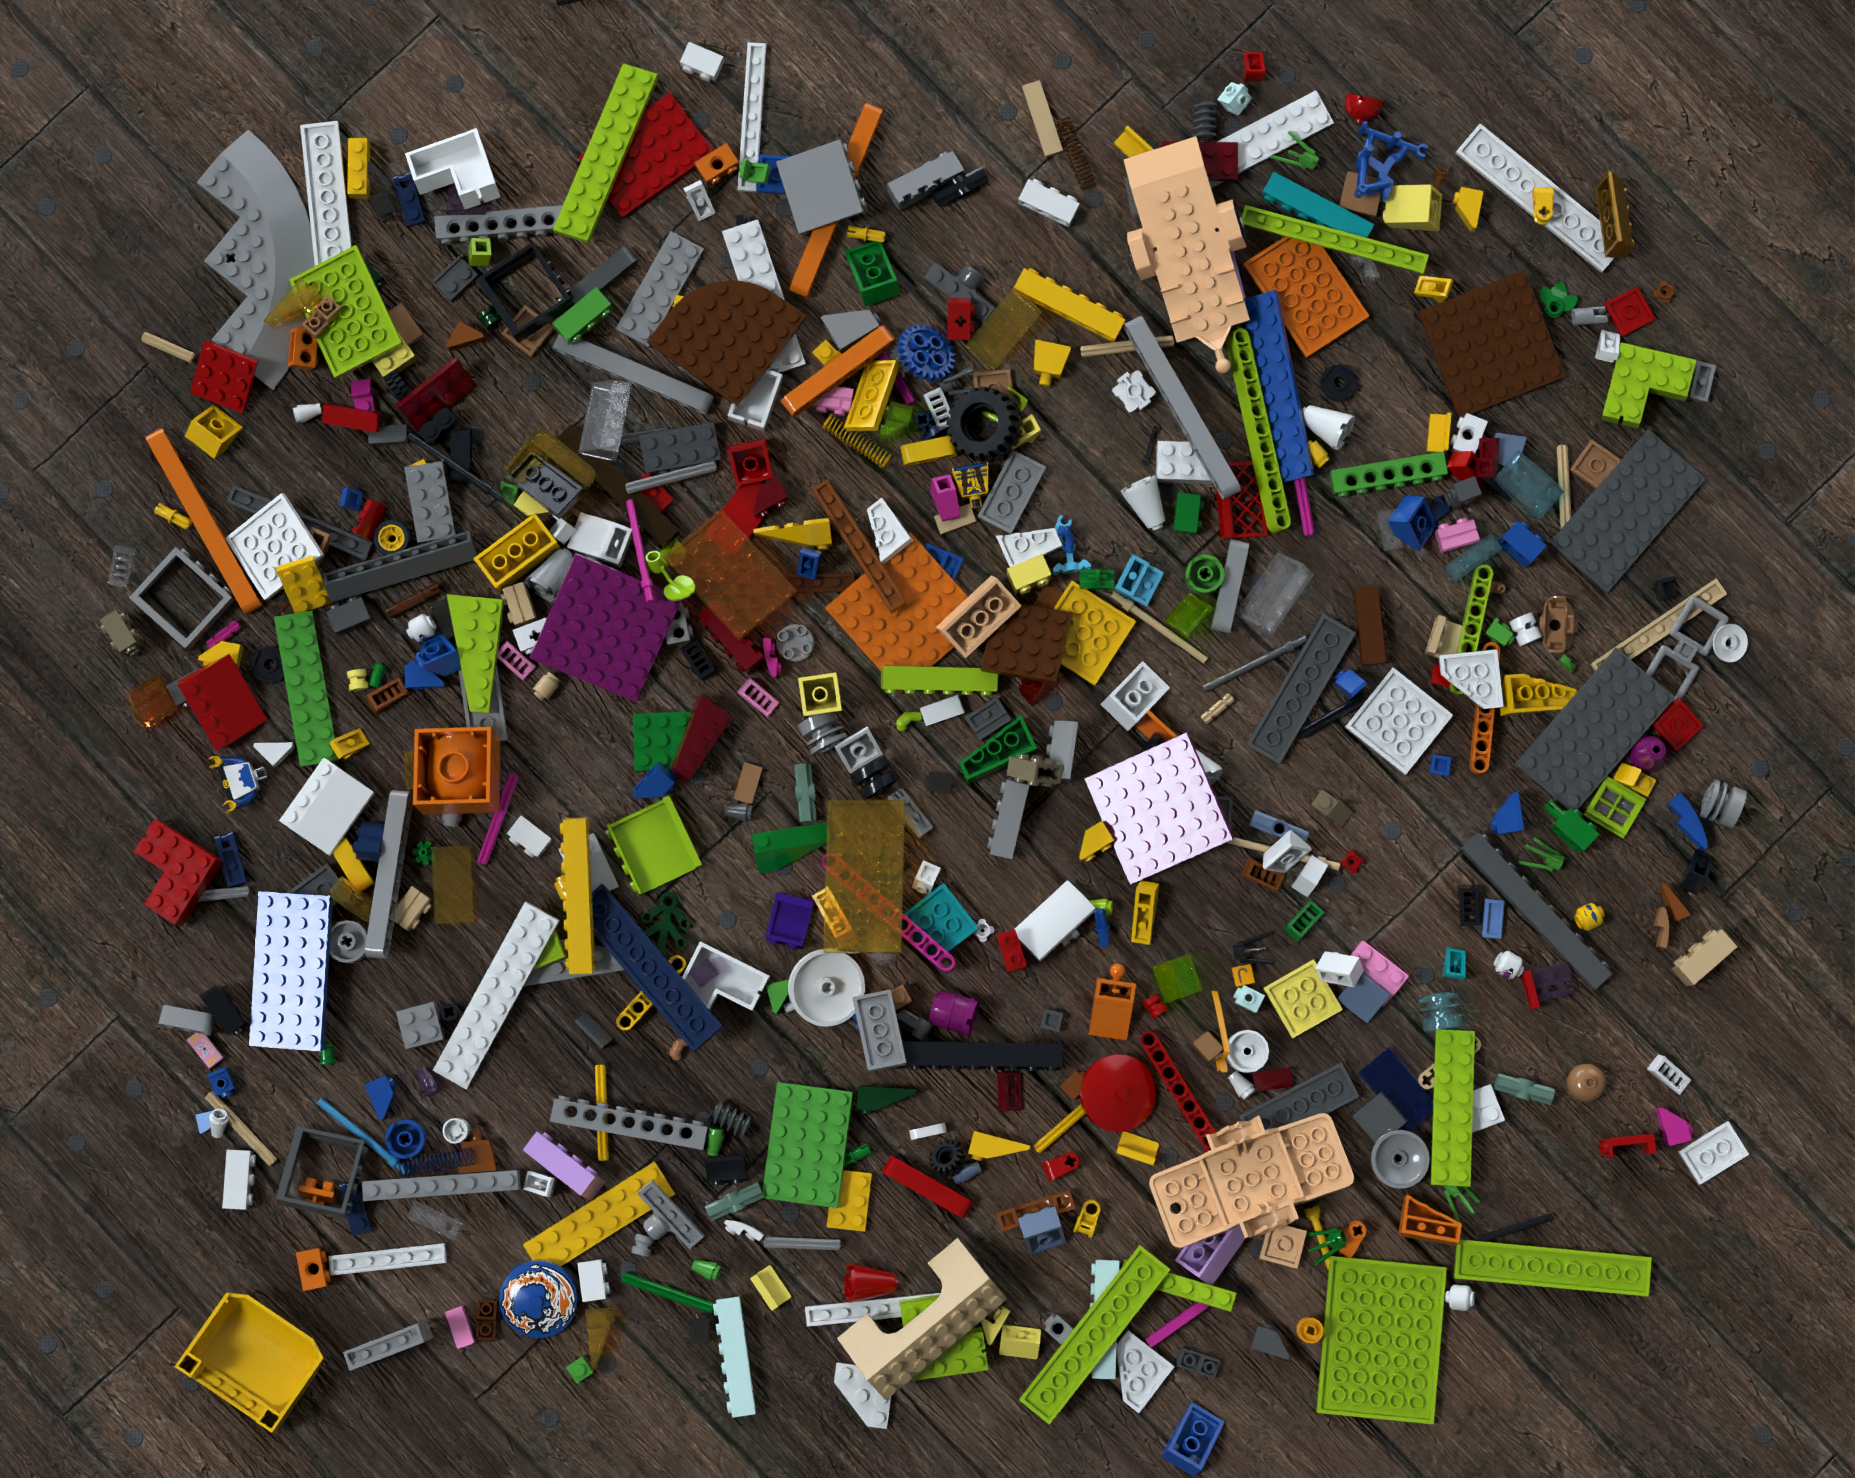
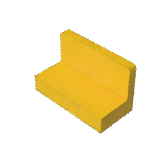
M1129 126L1125 127L1124 132L1113 144L1128 158L1154 150Z
M1447 412L1446 415H1429L1426 452L1437 453L1444 451V454H1446L1448 451L1451 413Z
M1122 1132L1115 1153L1154 1165L1159 1143L1128 1132Z

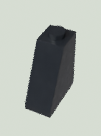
M214 985L199 995L227 1035L234 1034V1036H237L244 1031L243 1027L247 1023L223 986Z

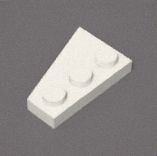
M880 498L867 509L875 534L876 546L879 549L880 561L882 564H885L909 545L913 539L886 501Z
M1055 528L996 536L1009 567L1040 554L1044 556L1063 547Z

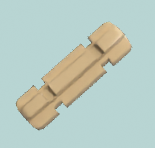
M1229 693L1226 694L1208 712L1206 711L1201 716V719L1208 724L1213 720V717L1218 716L1225 710L1227 705L1232 704L1234 698Z

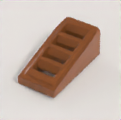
M400 677L366 695V701L376 715L408 695L409 692ZM394 685H397L401 692L400 694L396 692L393 687ZM388 689H390L394 697L391 698L387 692ZM382 693L384 694L385 698L387 699V701H385V702H384V700L382 699V697H381V695H380V694H382ZM375 697L377 698V700H378L379 703H380V705H378V706H377L376 702L374 701V698H375Z
M1248 858L1240 876L1278 892L1285 874L1265 870L1263 864ZM1260 868H1262L1259 878L1257 879L1256 876L1258 874V871ZM1267 871H1268V872H1269V875H1268V877H1267V879H1266V882H1264L1263 880H1264L1265 875H1266V873H1267ZM1274 874L1277 875L1273 885H1270Z
M1666 884L1658 886L1674 922L1691 915Z

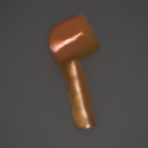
M1438 165L1435 171L1436 182L1434 188L1437 190L1442 178L1448 172V167H1446L1444 173H1441L1439 171L1440 165Z

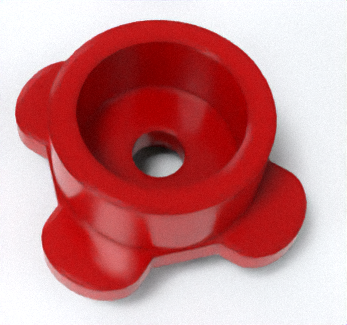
M1348 851L1347 856L1341 860L1340 864L1342 867L1349 869L1350 873L1354 874L1357 872L1359 865L1363 864L1364 860L1362 857H1358L1354 851Z

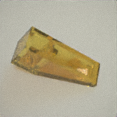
M300 278L264 319V322L272 328L310 312L321 302L323 296L308 282Z
M341 876L330 888V896L345 909L369 924L372 900Z
M610 1307L585 1310L591 1369L598 1367L612 1329V1323L615 1322V1313L611 1311Z

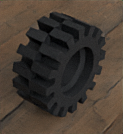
M396 370L383 378L398 401L411 392Z
M945 1139L944 1143L939 1141V1146L934 1145L933 1148L935 1150H930L929 1152L932 1155L928 1157L930 1160L929 1164L940 1176L948 1178V1175L954 1177V1173L958 1175L960 1173L958 1170L964 1169L962 1164H966L964 1159L967 1158L966 1154L958 1143L953 1140L948 1141ZM948 1153H953L952 1160L947 1164H942L943 1157Z

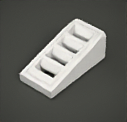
M941 387L924 394L925 402L939 430L950 427L946 425L947 421L939 423V420L948 416L950 418L951 416L948 413L950 407ZM938 395L940 396L939 399L934 400L932 402L930 401L931 398L936 397ZM943 403V406L936 409L933 408V406ZM946 409V413L936 416V413Z
M1657 1055L1647 1068L1648 1071L1678 1095L1683 1092L1691 1081L1687 1075L1663 1055ZM1669 1067V1071L1664 1076L1663 1073ZM1674 1072H1675L1676 1075L1673 1077V1079H1672L1671 1081H1669V1079L1671 1078V1076H1672V1075L1674 1074ZM1681 1077L1682 1080H1681V1082H1680V1083L1677 1085V1087H1676V1086H1675V1083H1676V1082L1679 1080V1078Z

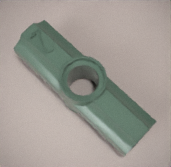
M811 763L794 765L796 778L795 793L796 802H798L800 823L814 822L817 818L815 808L816 795L812 780Z
M1498 1073L1494 1083L1495 1090L1512 1094L1520 1099L1551 1105L1554 1098L1555 1089L1535 1084L1531 1080L1519 1077L1517 1079Z
M757 1182L744 1189L733 1191L723 1196L722 1199L707 1204L705 1208L710 1220L714 1221L729 1213L737 1212L747 1207L746 1205L754 1203L765 1196Z

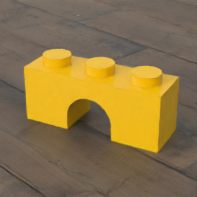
M348 138L347 194L350 199H370V180L368 177L370 142L367 138Z

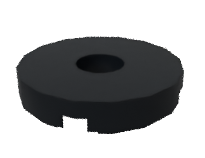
M1345 364L1332 365L1324 371L1321 377L1320 387L1322 393L1334 402L1347 401L1354 396L1358 388V377L1356 372ZM1335 379H1343L1344 386L1342 388L1336 387L1334 384Z
M266 646L255 652L251 661V669L254 676L265 684L279 683L284 679L280 650L275 646ZM268 660L275 661V668L273 670L266 669L265 664Z

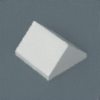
M868 727L834 746L850 774L883 755Z
M1289 830L1264 853L1263 868L1269 871L1286 873L1312 849L1292 830Z

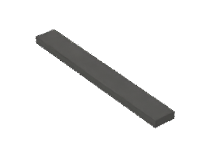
M233 485L226 503L252 514H256L271 502L267 498L236 485ZM296 511L309 532L312 527L330 534L329 546L367 561L374 543Z

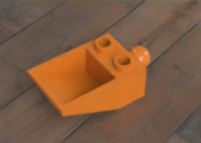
M1116 963L1110 968L1113 980L1096 978L1088 1035L1127 1040L1136 983L1120 981L1125 975V967L1122 964ZM1102 985H1107L1108 991L1103 992L1101 990ZM1123 987L1127 988L1128 990L1125 995L1120 993V990Z

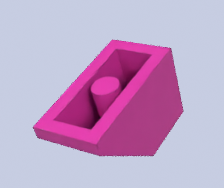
M1662 1107L1655 1108L1666 1146L1692 1140L1693 1131L1691 1125H1687V1121Z

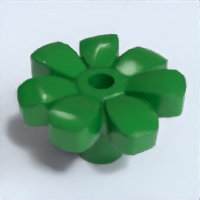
M426 841L425 845L422 842H418V849H413L412 853L417 855L415 858L417 863L422 861L423 865H429V860L433 862L436 860L437 857L433 854L437 852V848L431 847L432 843L430 841Z

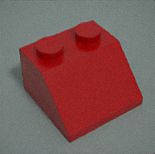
M766 437L728 446V454L736 486L774 478Z

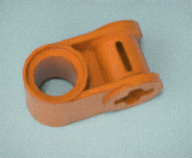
M1354 1220L1348 1225L1344 1231L1347 1244H1344L1345 1247L1338 1250L1348 1258L1354 1255L1366 1235V1227L1359 1220ZM1360 1225L1362 1232L1354 1234L1353 1227Z

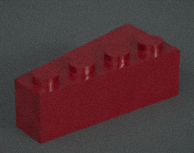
M716 600L698 614L701 618L698 622L705 630L707 628L711 630L713 634L710 636L717 644L721 642L725 647L723 652L729 659L733 657L736 660L735 666L741 673L745 671L748 675L765 661L762 653L757 651V648L750 639L746 638L743 631L732 621V618Z
M703 695L698 696L695 700L694 708L670 768L672 773L685 782L691 779L732 719V716Z

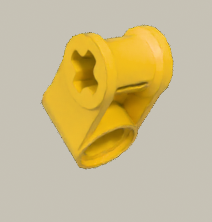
M1553 187L1533 188L1534 221L1539 225H1546L1553 215Z
M1089 1199L1084 1202L1073 1232L1076 1233L1078 1231L1092 1238L1100 1213V1205L1096 1200ZM1090 1203H1094L1097 1206V1210L1093 1214L1086 1211V1207Z

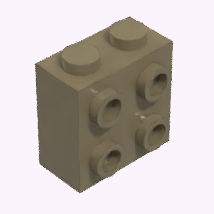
M115 610L100 619L102 623L100 628L106 636L112 639L110 644L116 652L127 657H133L141 652L140 649L144 647L141 642L143 638L138 631L132 628L134 623L128 615Z
M1018 754L1017 757H1009L1007 776L1014 777L1016 782L1025 783L1026 780L1028 785L1039 786V783H1041L1043 786L1052 787V784H1061L1063 765L1056 763L1055 759L1045 758L1043 760V756L1031 755V758H1029V755Z

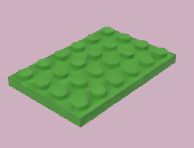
M777 1082L762 1191L765 1196L764 1198L839 1208L854 1092Z

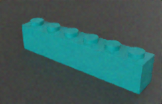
M1275 172L1272 173L1261 195L1266 202L1270 204L1276 203L1281 206L1280 208L1287 213L1293 212L1298 215L1299 219L1306 222L1310 221L1317 225L1368 238L1374 226L1373 223Z

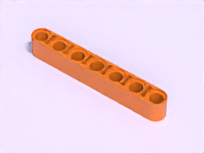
M884 325L878 327L785 395L781 403L793 417L799 415L888 350L896 342V339Z
M1489 642L1482 647L1481 651H1486L1487 647H1491L1494 650L1497 649L1498 661L1500 660L1499 645ZM1475 703L1469 769L1473 774L1481 775L1489 768L1495 708L1489 709L1488 713H1483L1480 710V706ZM1479 723H1485L1487 725L1486 732H1481L1479 730ZM1477 742L1485 744V751L1477 749ZM1476 761L1483 763V770L1475 768L1474 764Z

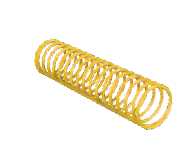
M831 414L827 418L822 427L824 430L828 428V432L831 431V434H835V437L839 436V440L842 439V442L846 441V445L849 443L850 447L854 445L853 449L857 448V452L861 451V454L865 453L864 456H868V459L872 458V462H874L875 460L876 464L880 462L879 467L883 468L887 464L891 457V454H889L884 463L881 465V462L887 454V451L879 461L878 458L880 457L884 449H882L879 455L874 459L877 451L880 448L879 446L875 453L870 457L873 449L876 446L875 444L871 451L866 455L869 447L873 443V441H871L869 446L862 453L869 439H867L865 444L859 450V447L865 439V436L857 445V447H855L857 441L859 440L862 434H860L857 440L852 444V441L857 435L858 431L855 433L853 438L848 442L853 431H851L849 436L844 440L848 432L846 431L845 434L840 438L843 430L845 429L844 427L841 430V432L836 436L839 428L843 424V421L836 429V431L833 433V430L840 419H838L835 425L831 428V430H829L836 416L833 418V420L828 426L827 424L829 423L833 415Z

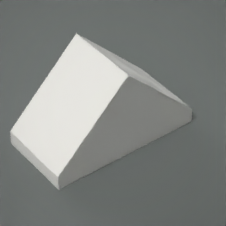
M292 742L254 743V748L274 767H277L295 749V744Z
M1311 855L1291 887L1308 897L1318 884L1328 864Z
M527 1171L523 1189L545 1197H552L557 1178Z

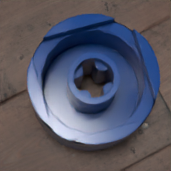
M399 1120L388 1128L385 1136L386 1145L390 1153L398 1158H413L425 1149L427 1132L417 1121ZM409 1135L410 1142L404 1144L405 1140L402 1137Z

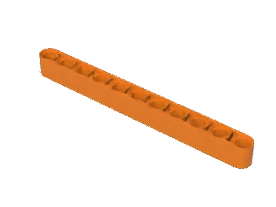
M865 103L848 143L850 150L848 158L849 161L853 162L856 170L853 173L855 180L860 172L884 109L869 103ZM839 221L812 231L789 291L804 297L809 296Z
M160 428L146 436L145 438L245 615L263 606L164 429Z

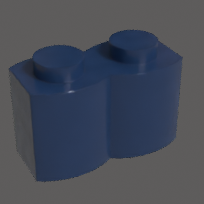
M363 821L362 826H358V841H354L353 853H356V859L379 862L384 823Z

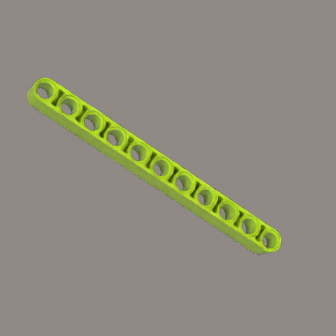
M1239 328L1228 334L1226 346L1266 524L1270 532L1278 533L1290 526L1291 519L1250 337L1245 329Z

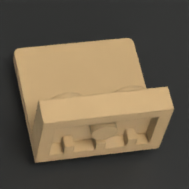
M1438 615L1435 618L1425 654L1439 658L1440 655L1456 654L1462 625L1447 621L1446 617ZM1467 627L1466 631L1471 635L1472 629ZM1465 643L1462 647L1464 653L1466 652L1468 643Z

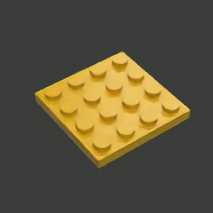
M1071 580L1053 608L1055 610L1072 612V620L1061 665L1095 686L1136 621L1090 591L1079 589V584Z

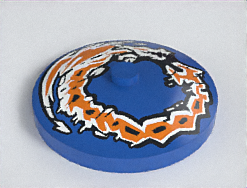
M532 1260L518 1265L508 1274L500 1290L499 1302L503 1317L515 1331L531 1338H547L561 1332L570 1323L577 1309L578 1294L573 1279L562 1267L550 1261Z

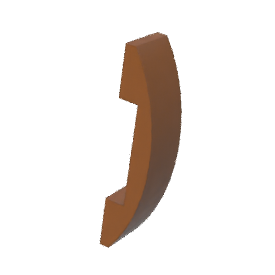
M1070 1190L996 1213L1001 1232L1019 1227L1018 1218H1021L1023 1215L1033 1214L1047 1207H1055L1057 1214L1076 1209Z

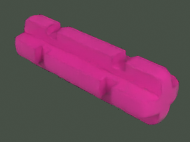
M234 620L229 624V627L226 626L215 634L214 638L211 637L207 640L206 643L209 648H212L221 641L225 642L233 636L234 632L237 633L241 629L240 624Z

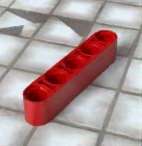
M892 1155L882 1170V1173L963 1219H965L974 1203Z

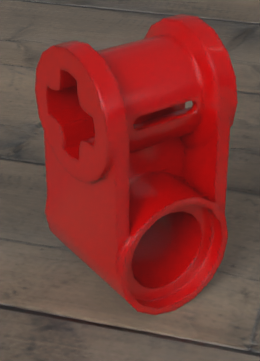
M1070 1152L1042 1163L1041 1165L1048 1181L1050 1182L1076 1169L1079 1165V1157L1075 1153ZM1068 1156L1076 1159L1073 1167L1065 1163L1068 1160Z

